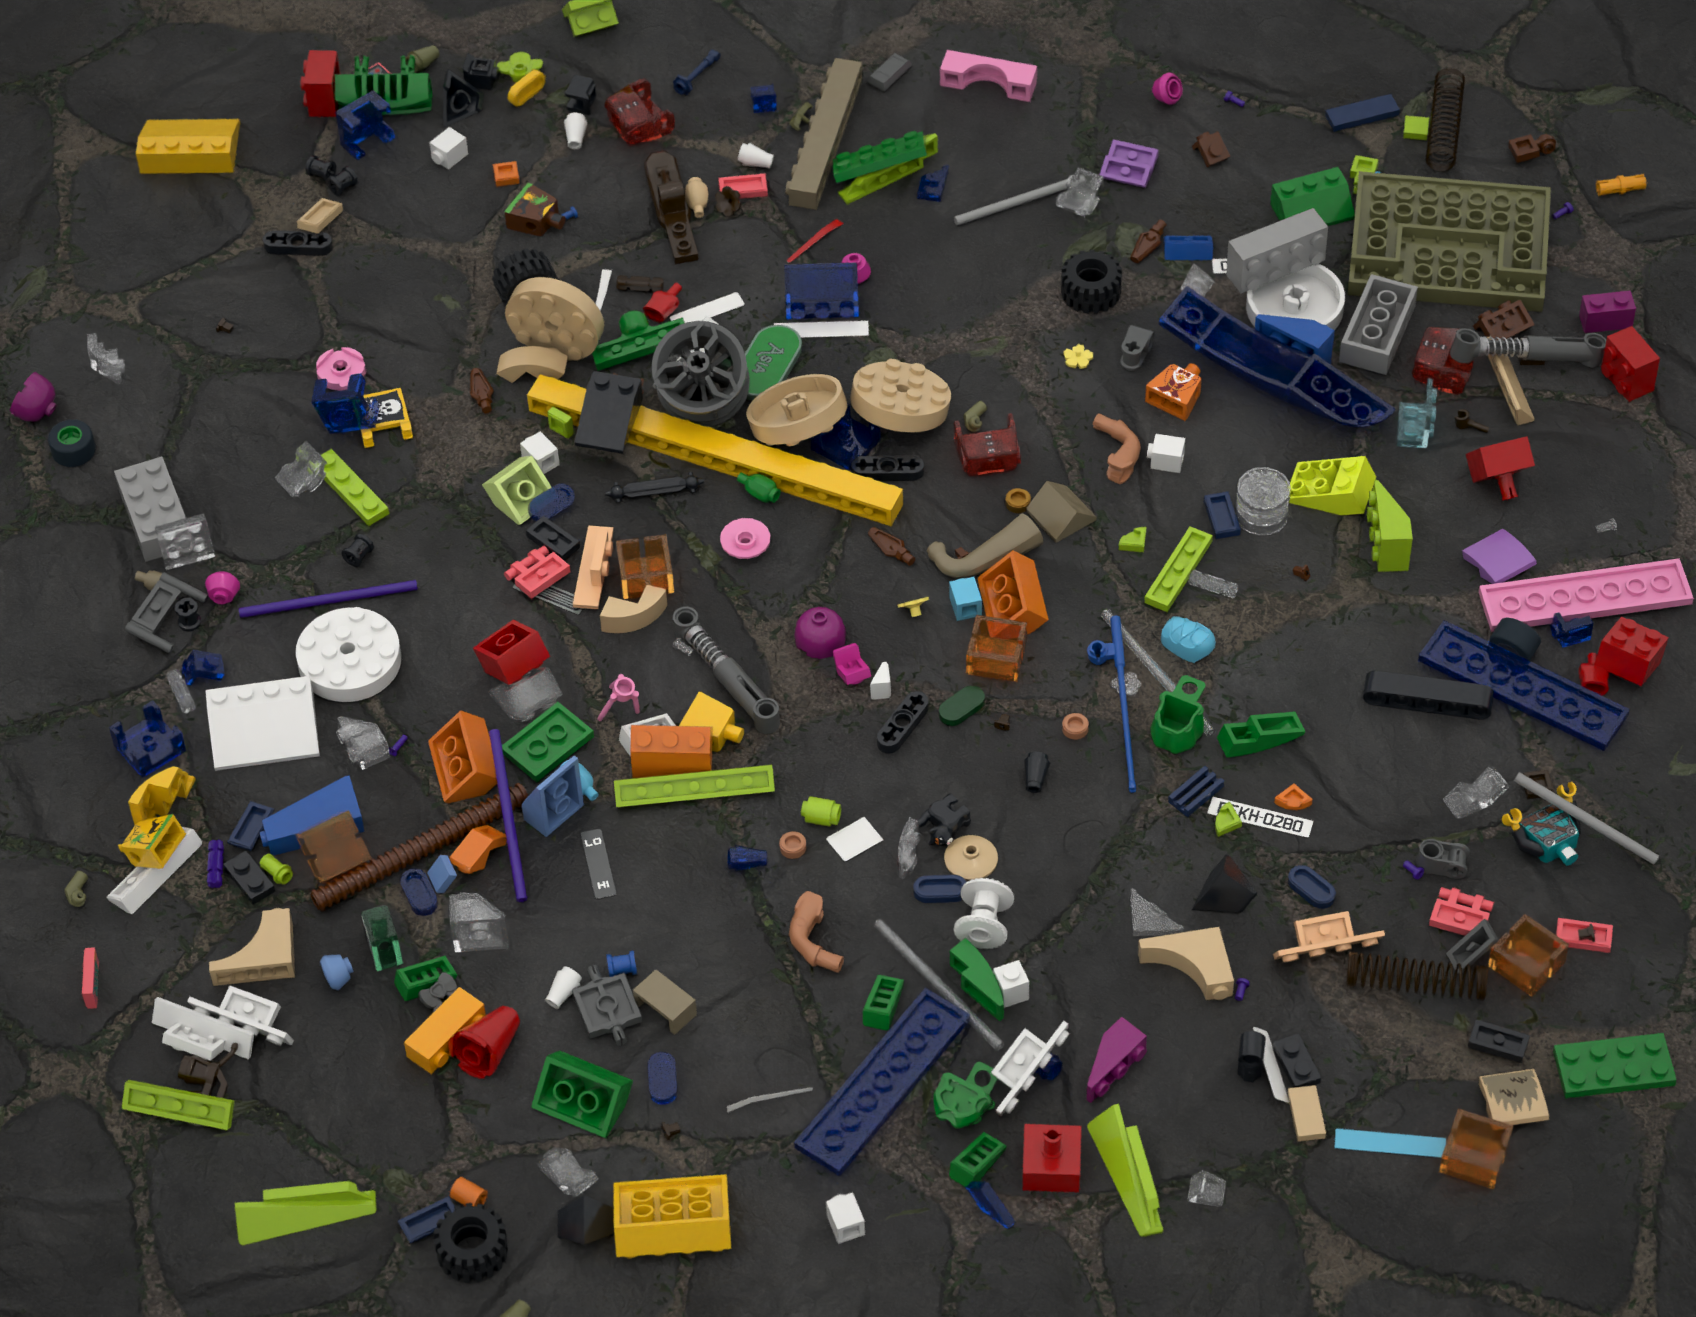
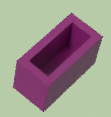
M1631 291L1583 295L1579 317L1584 333L1620 330L1633 326L1636 306Z

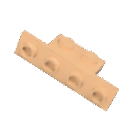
M588 526L573 608H599L604 577L608 576L609 573L608 557H611L613 552V527Z
M1349 911L1295 921L1294 926L1299 947L1279 950L1273 955L1274 960L1282 958L1283 962L1298 960L1299 955L1309 953V957H1316L1326 954L1325 950L1335 948L1336 952H1342L1352 949L1351 945L1362 943V947L1379 944L1378 939L1384 937L1385 933L1382 930L1354 936Z

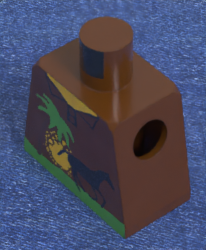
M530 183L526 184L504 211L506 228L539 237L543 236L550 226L559 230L562 229L566 220L565 216L559 214L557 199Z

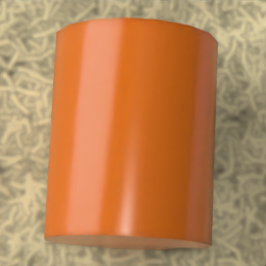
M459 1177L450 1190V1198L466 1206V1203H472L473 1207H477L478 1204L484 1205L488 1196L487 1190L463 1177Z

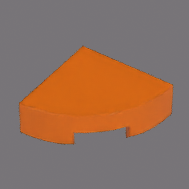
M1293 783L1275 797L1274 803L1288 810H1301L1311 806L1313 799Z

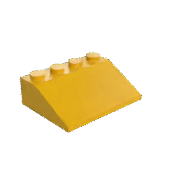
M240 119L147 120L138 137L136 149L140 174L233 173Z
M727 1174L615 1182L614 1234L616 1257L634 1258L638 1255L653 1254L662 1256L667 1253L682 1252L690 1254L695 1251L711 1250L718 1252L724 1249H731Z

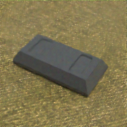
M894 53L870 75L866 82L885 92L913 64Z

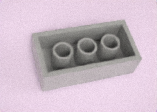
M1312 208L1228 241L1226 275L1238 291L1244 293L1289 274L1297 273L1309 266L1317 265L1325 261L1328 226L1315 209Z
M1371 274L1342 339L1339 362L1386 375L1415 309L1418 287Z
M163 457L114 471L121 498L145 562L194 547L190 527Z

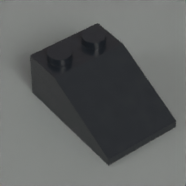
M593 371L586 389L575 446L620 454L624 453L643 400L641 379Z

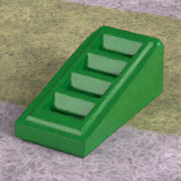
M446 956L396 970L394 983L405 1002L419 997L418 994L421 990L429 989L437 982L440 975L437 971L439 967L442 972L449 974L453 979L457 978V973Z
M877 975L863 1009L864 1026L889 1030L904 986L903 979ZM880 988L891 989V990H894V991L883 990V989H880Z
M983 1132L951 1162L949 1177L971 1190L1003 1154L1007 1145ZM982 1145L990 1149L992 1152L990 1153L989 1151L982 1148Z

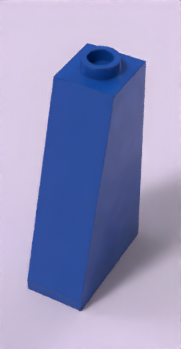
M345 776L263 819L264 831L259 833L263 847L269 846L270 854L275 856L365 832L350 776Z

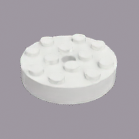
M1320 264L1312 265L1297 273L1289 274L1276 281L1261 285L1254 290L1247 291V315L1254 327L1256 316L1263 314L1311 319L1335 330L1343 317L1344 288L1332 271Z
M360 607L341 608L327 612L315 618L307 625L296 645V659L300 676H310L312 689L315 694L332 701L353 702L376 695L394 680L401 665V650L397 632L385 617Z

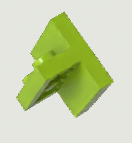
M612 0L569 1L562 9L564 18L568 17L574 37L618 24Z

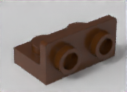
M1520 299L1514 303H1511L1510 300L1497 307L1498 311L1492 313L1491 310L1482 313L1478 316L1479 321L1473 327L1475 330L1481 328L1486 338L1491 336L1493 339L1496 337L1508 339L1532 328L1535 324Z

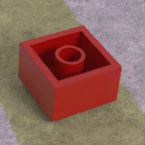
M309 50L308 60H304L303 64L305 76L301 77V90H305L304 107H308L309 117H337L339 104L335 100V75L341 74L337 51Z
M1630 326L1607 336L1601 370L1603 375L1609 378L1615 385L1617 391L1623 394L1630 402L1654 391L1660 357L1633 326Z
M1621 616L1602 639L1594 665L1642 686L1661 663L1669 637L1660 634L1657 630L1646 628L1637 624L1634 620Z
M514 619L473 647L485 673L508 685L519 682L523 675L532 669L540 667L543 661L550 657L538 631Z

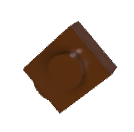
M1208 131L1197 136V141L1192 145L1193 150L1199 149L1207 168L1230 157L1218 131L1210 134Z

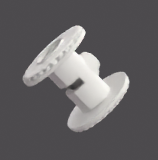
M971 879L963 885L961 897L966 904L972 907L971 915L961 917L955 922L954 933L957 939L962 941L966 938L976 948H998V946H1002L1005 943L1008 933L1004 925L998 921L997 912L1005 911L1013 905V892L1007 885L994 879Z

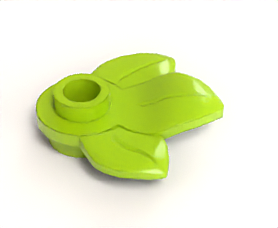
M525 52L514 53L511 55L510 61L497 63L500 73L509 74L514 82H518L532 70H539L543 66L541 59L531 60L530 55Z

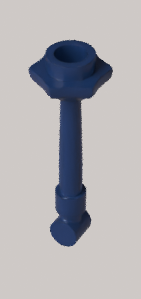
M711 49L703 59V62L687 77L678 75L673 80L675 91L687 96L693 89L691 81L706 67H709L714 60L718 61L721 53Z

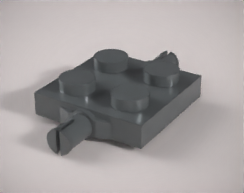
M593 965V969L589 966L587 972L591 981L585 986L572 989L574 1000L589 1038L612 1033L616 1045L621 1046V1041L624 1045L627 1042V1038L623 1029L642 1022L641 1013L626 976L622 973L613 977H601L597 965Z

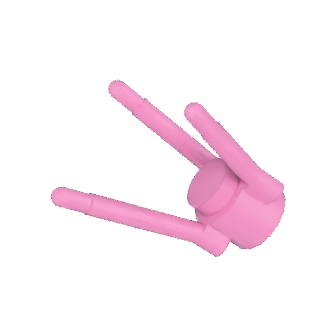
M619 674L618 678L609 686L612 689V694L597 718L598 721L603 720L616 700L626 702L632 699L635 713H640L639 692L635 691L634 682L630 678L624 677L623 674Z

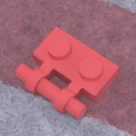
M542 546L538 550L533 549L530 551L528 556L522 561H516L511 564L510 569L504 572V576L508 581L514 578L515 585L532 599L571 571L569 564L556 553L552 552L549 554L548 549Z
M1441 887L1439 898L1448 901L1437 898L1429 926L1466 936L1483 919L1489 921L1490 913L1481 911V909L1492 912L1494 902L1486 900L1484 896L1478 894L1471 896L1461 893L1460 889L1452 888L1450 890ZM1457 903L1464 904V905H1467V906H1471L1472 908L1466 907V906H1463V905H1459V904H1457Z

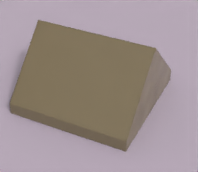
M1050 481L1045 482L1026 508V512L1055 543L1097 520V517L1066 485Z

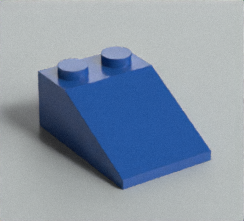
M1263 314L1256 316L1254 351L1314 381L1331 364L1334 330L1327 325L1311 319Z

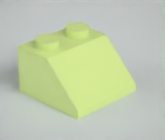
M532 455L518 458L482 484L494 505L518 525H521L558 498Z

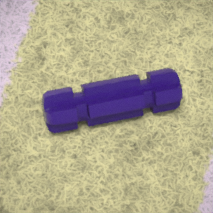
M218 839L211 840L208 844L207 883L210 888L222 886V854L224 853L223 842Z

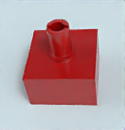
M1527 436L1481 447L1465 454L1473 483L1492 478L1497 479L1502 501L1518 497L1512 475L1535 466Z
M1024 1125L1023 1190L1079 1192L1081 1126Z

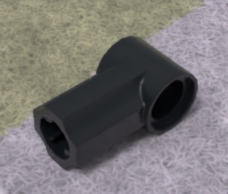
M1246 1031L1240 1037L1237 1075L1241 1076L1245 1082H1254L1262 1075L1266 1038L1260 1032Z

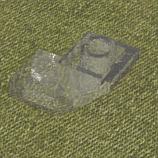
M97 333L87 334L88 355L92 369L117 384L122 383L121 373L126 372L124 358H119L117 349L105 350L104 343H99Z
M1489 766L1472 784L1460 781L1442 800L1457 819H1462L1492 805L1509 785L1495 767Z
M552 1148L543 1155L544 1159L537 1164L539 1169L568 1195L579 1196L599 1180L593 1170L580 1167L569 1149Z

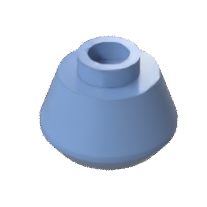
M340 954L324 955L320 960L321 968L331 989L340 990L351 979L349 974L354 971L348 957L342 959Z

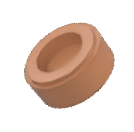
M1072 713L1063 719L1062 731L1066 737L1078 740L1085 737L1088 733L1089 722L1084 715Z
M788 832L780 838V852L786 858L796 859L806 852V839L801 833Z

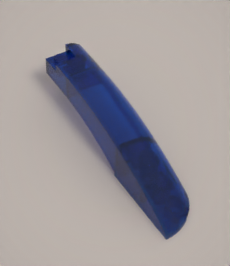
M1188 286L1184 288L1159 319L1158 325L1225 370L1260 390L1317 416L1346 426L1368 427L1383 422L1396 410L1316 354L1310 355L1255 330L1226 313Z

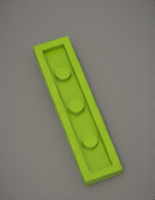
M332 449L311 461L312 468L368 526L389 514L388 507Z
M1190 526L1145 595L1144 603L1168 612L1211 545L1213 535Z
M128 1080L125 1082L122 1109L228 1130L232 1124L235 1101Z

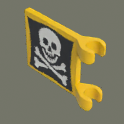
M401 388L353 397L365 448L374 446L373 431L400 426L403 440L413 438L411 423Z

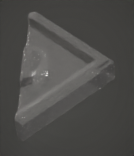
M1131 889L1133 936H1164L1183 933L1182 925L1176 924L1167 917L1163 910L1137 894L1136 889Z

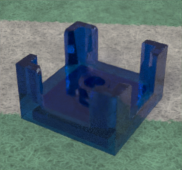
M374 90L335 112L341 146L356 160L366 155L357 144L373 134L378 136L384 143L395 139L394 130L382 118V112L391 113L390 105Z
M362 373L350 375L347 390L325 393L327 379L315 381L311 403L330 434L376 428L380 404L376 398L372 399L371 404H367L363 397L366 380Z
M847 403L845 415L833 425L832 430L811 437V450L852 471V462L859 456H867L881 441L880 426L869 422L868 428L852 419L850 405Z
M153 700L142 707L145 720L124 732L120 721L109 727L114 746L142 778L186 751L182 732L176 725L172 727V730L163 721L159 706Z

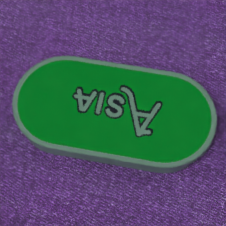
M771 325L761 329L755 335L745 352L750 377L747 400L753 401L766 389L787 379L802 351L801 337L793 328L785 325Z

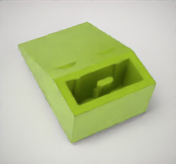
M1374 480V489L1369 491V506L1371 507H1367V521L1372 523V526L1369 527V539L1375 545L1372 546V561H1377L1378 572L1408 571L1413 540L1410 518L1379 480Z

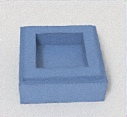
M440 855L427 872L436 893H445L457 876L448 855Z

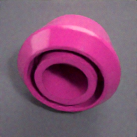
M1165 73L1155 80L1152 87L1153 95L1158 101L1168 105L1175 104L1182 95V83L1175 74Z
M858 253L846 255L838 268L839 277L849 284H860L867 280L871 274L870 265L864 256Z
M224 571L211 574L205 581L209 598L217 604L231 602L240 589L238 579L231 573Z

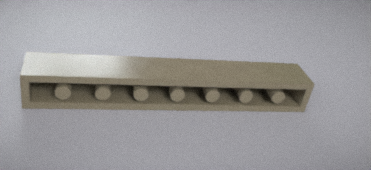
M835 58L832 67H828L827 82L823 83L821 87V99L816 100L815 115L810 117V130L804 134V147L799 148L797 165L794 164L792 168V180L786 184L785 194L789 195L790 206L817 210L833 165V159L838 151L863 79L862 62Z

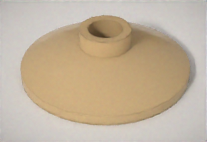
M967 835L955 839L948 845L944 861L946 868L952 875H959L966 881L975 880V878L984 879L995 870L998 863V853L995 846L989 840L976 835Z

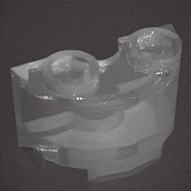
M1078 167L1074 175L1069 176L1066 183L1068 190L1059 194L1056 206L1083 217L1086 214L1090 215L1099 200L1096 194L1100 185H1103L1104 176Z
M307 441L296 450L295 461L292 464L284 465L275 477V480L294 497H300V493L308 489L311 492L314 491L326 476L324 467L327 461Z

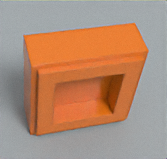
M516 161L493 164L496 187L520 184Z

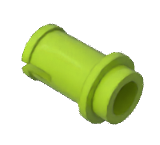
M266 854L260 860V868L273 876L277 884H286L291 880L293 876L291 867L287 864L283 865L272 854Z

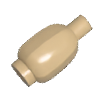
M693 177L688 180V184L685 187V198L688 206L694 210L695 217L701 218L704 216L703 209L708 203V189L701 178Z

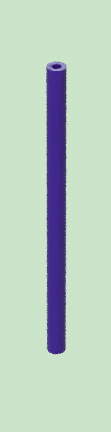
M416 580L242 607L239 608L240 618L418 589Z
M493 729L489 731L516 900L517 902H524L527 900L500 731Z

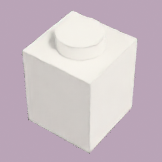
M450 127L430 142L431 158L436 164H441L448 170L468 155L466 137Z
M541 431L520 443L522 457L532 455L543 474L560 465L558 449Z
M1156 434L1154 443H1149L1147 458H1151V469L1180 473L1185 452V438Z
M1019 960L993 968V973L1001 989L1004 1008L1029 1000V980Z
M853 1193L836 1195L831 1200L826 1201L827 1218L838 1244L865 1235V1221Z

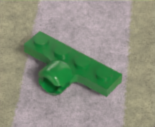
M635 310L625 313L618 322L622 334L621 337L597 345L592 352L597 370L599 371L654 353L661 339L669 331L685 323L683 317L651 327L644 313Z

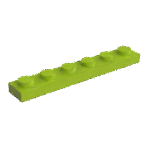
M772 764L614 780L616 807L775 791Z

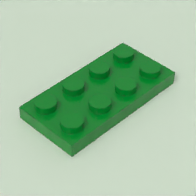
M917 131L908 132L899 139L889 138L873 147L872 145H866L853 153L843 152L838 154L833 159V174L836 183L927 156L923 131L918 133Z
M1664 1033L1554 1045L1553 1048L1565 1098L1676 1085L1677 1079Z

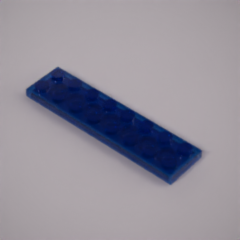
M1445 620L1418 657L1419 662L1460 682L1482 684L1491 687L1494 692L1493 698L1605 751L1629 716L1630 709Z
M925 988L796 1139L794 1148L838 1176H841L969 1023L970 1014Z

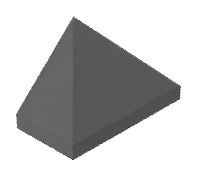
M1483 919L1446 954L1454 969H1456L1458 963L1461 964L1463 973L1467 964L1471 966L1499 940L1488 920Z

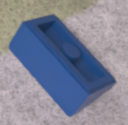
M1165 236L1164 257L1166 260H1212V237Z

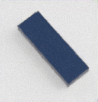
M1388 94L1328 109L1325 112V116L1333 131H1338L1398 116L1400 109L1393 96Z

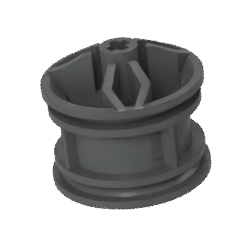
M692 321L681 324L669 331L661 339L654 352L652 375L659 400L669 415L683 420L686 419L705 427H714L730 420L744 405L750 387L746 356L739 340L723 326L708 321ZM700 348H704L705 353L700 351ZM717 352H720L722 355L710 365ZM679 357L685 358L688 367L684 366L682 361H677ZM731 366H733V371H728V372H727V370H728ZM669 378H676L671 383H669ZM715 383H718L720 388H726L723 393L718 392ZM692 385L685 398L681 397L680 394ZM697 396L702 397V401H698Z

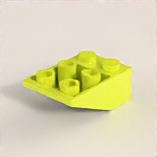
M1366 456L1297 462L1285 501L1337 515L1364 514L1369 500V491H1372L1376 475Z

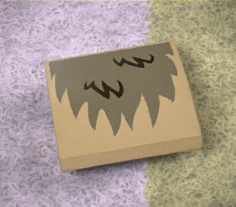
M1534 1069L1479 1077V1086L1486 1100V1111L1494 1128L1549 1120L1545 1098Z

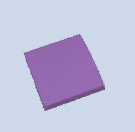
M1113 139L1099 177L1145 188L1155 167L1159 150Z
M1504 529L1462 550L1463 559L1478 567L1480 577L1491 584L1503 583L1536 565V560L1532 554Z

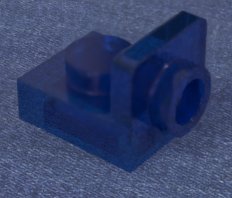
M774 85L750 87L754 113L777 111Z
M1558 612L1554 613L1550 631L1553 638L1558 639L1563 648L1591 640L1594 623L1590 616L1575 618L1565 622Z

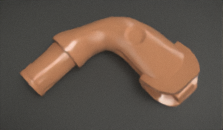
M1099 413L1093 421V428L1108 433L1113 439L1123 444L1115 454L1109 455L1107 461L1109 464L1107 470L1108 479L1117 484H1122L1133 473L1134 465L1141 451L1138 437L1122 420L1116 421Z
M806 891L798 899L795 913L790 923L789 937L791 943L811 966L816 967L818 965L839 973L843 966L844 957L825 951L822 946L808 940V936L815 924H820L823 919V900L820 895Z

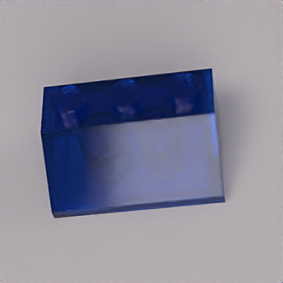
M857 262L784 265L786 319L859 317Z

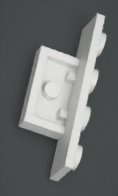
M229 986L220 1008L189 997L187 1001L194 1008V1011L207 1016L217 1017L218 1020L232 1025L243 1027L242 1029L253 1032L255 1037L259 1033L267 1036L266 1040L279 1046L282 1043L291 1046L294 1040L286 1032L272 1028L281 1008L276 1002Z
M159 997L155 999L152 1023L168 1029L163 1033L162 1043L172 1046L175 1050L186 1051L210 1061L223 1050L230 1052L231 1045L237 1043L238 1049L235 1054L246 1059L251 1057L254 1040L253 1032Z
M1062 1022L1046 1044L1027 1029L1021 1032L991 1072L992 1075L1012 1089L996 1109L997 1114L1002 1116L1005 1111L1009 1114L1019 1101L1016 1099L1022 1089L1027 1091L1036 1079L1033 1076L1038 1067L1045 1068L1052 1058L1050 1051L1055 1045L1060 1047L1070 1033L1066 1031L1069 1028L1067 1022Z

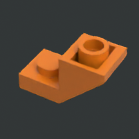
M489 825L473 828L450 856L451 864L457 866L459 871L467 874L485 869L490 850L506 845V834Z

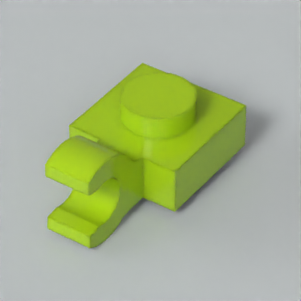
M1355 155L1350 170V178H1354L1355 185L1353 194H1357L1359 171L1376 172L1379 159Z

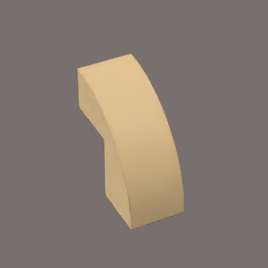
M518 347L500 355L496 374L511 383L516 381L525 372L536 378L541 374L558 380L564 375L568 356L545 347Z
M646 585L638 604L609 596L600 614L602 632L627 633L639 630L654 622L667 607L666 589Z

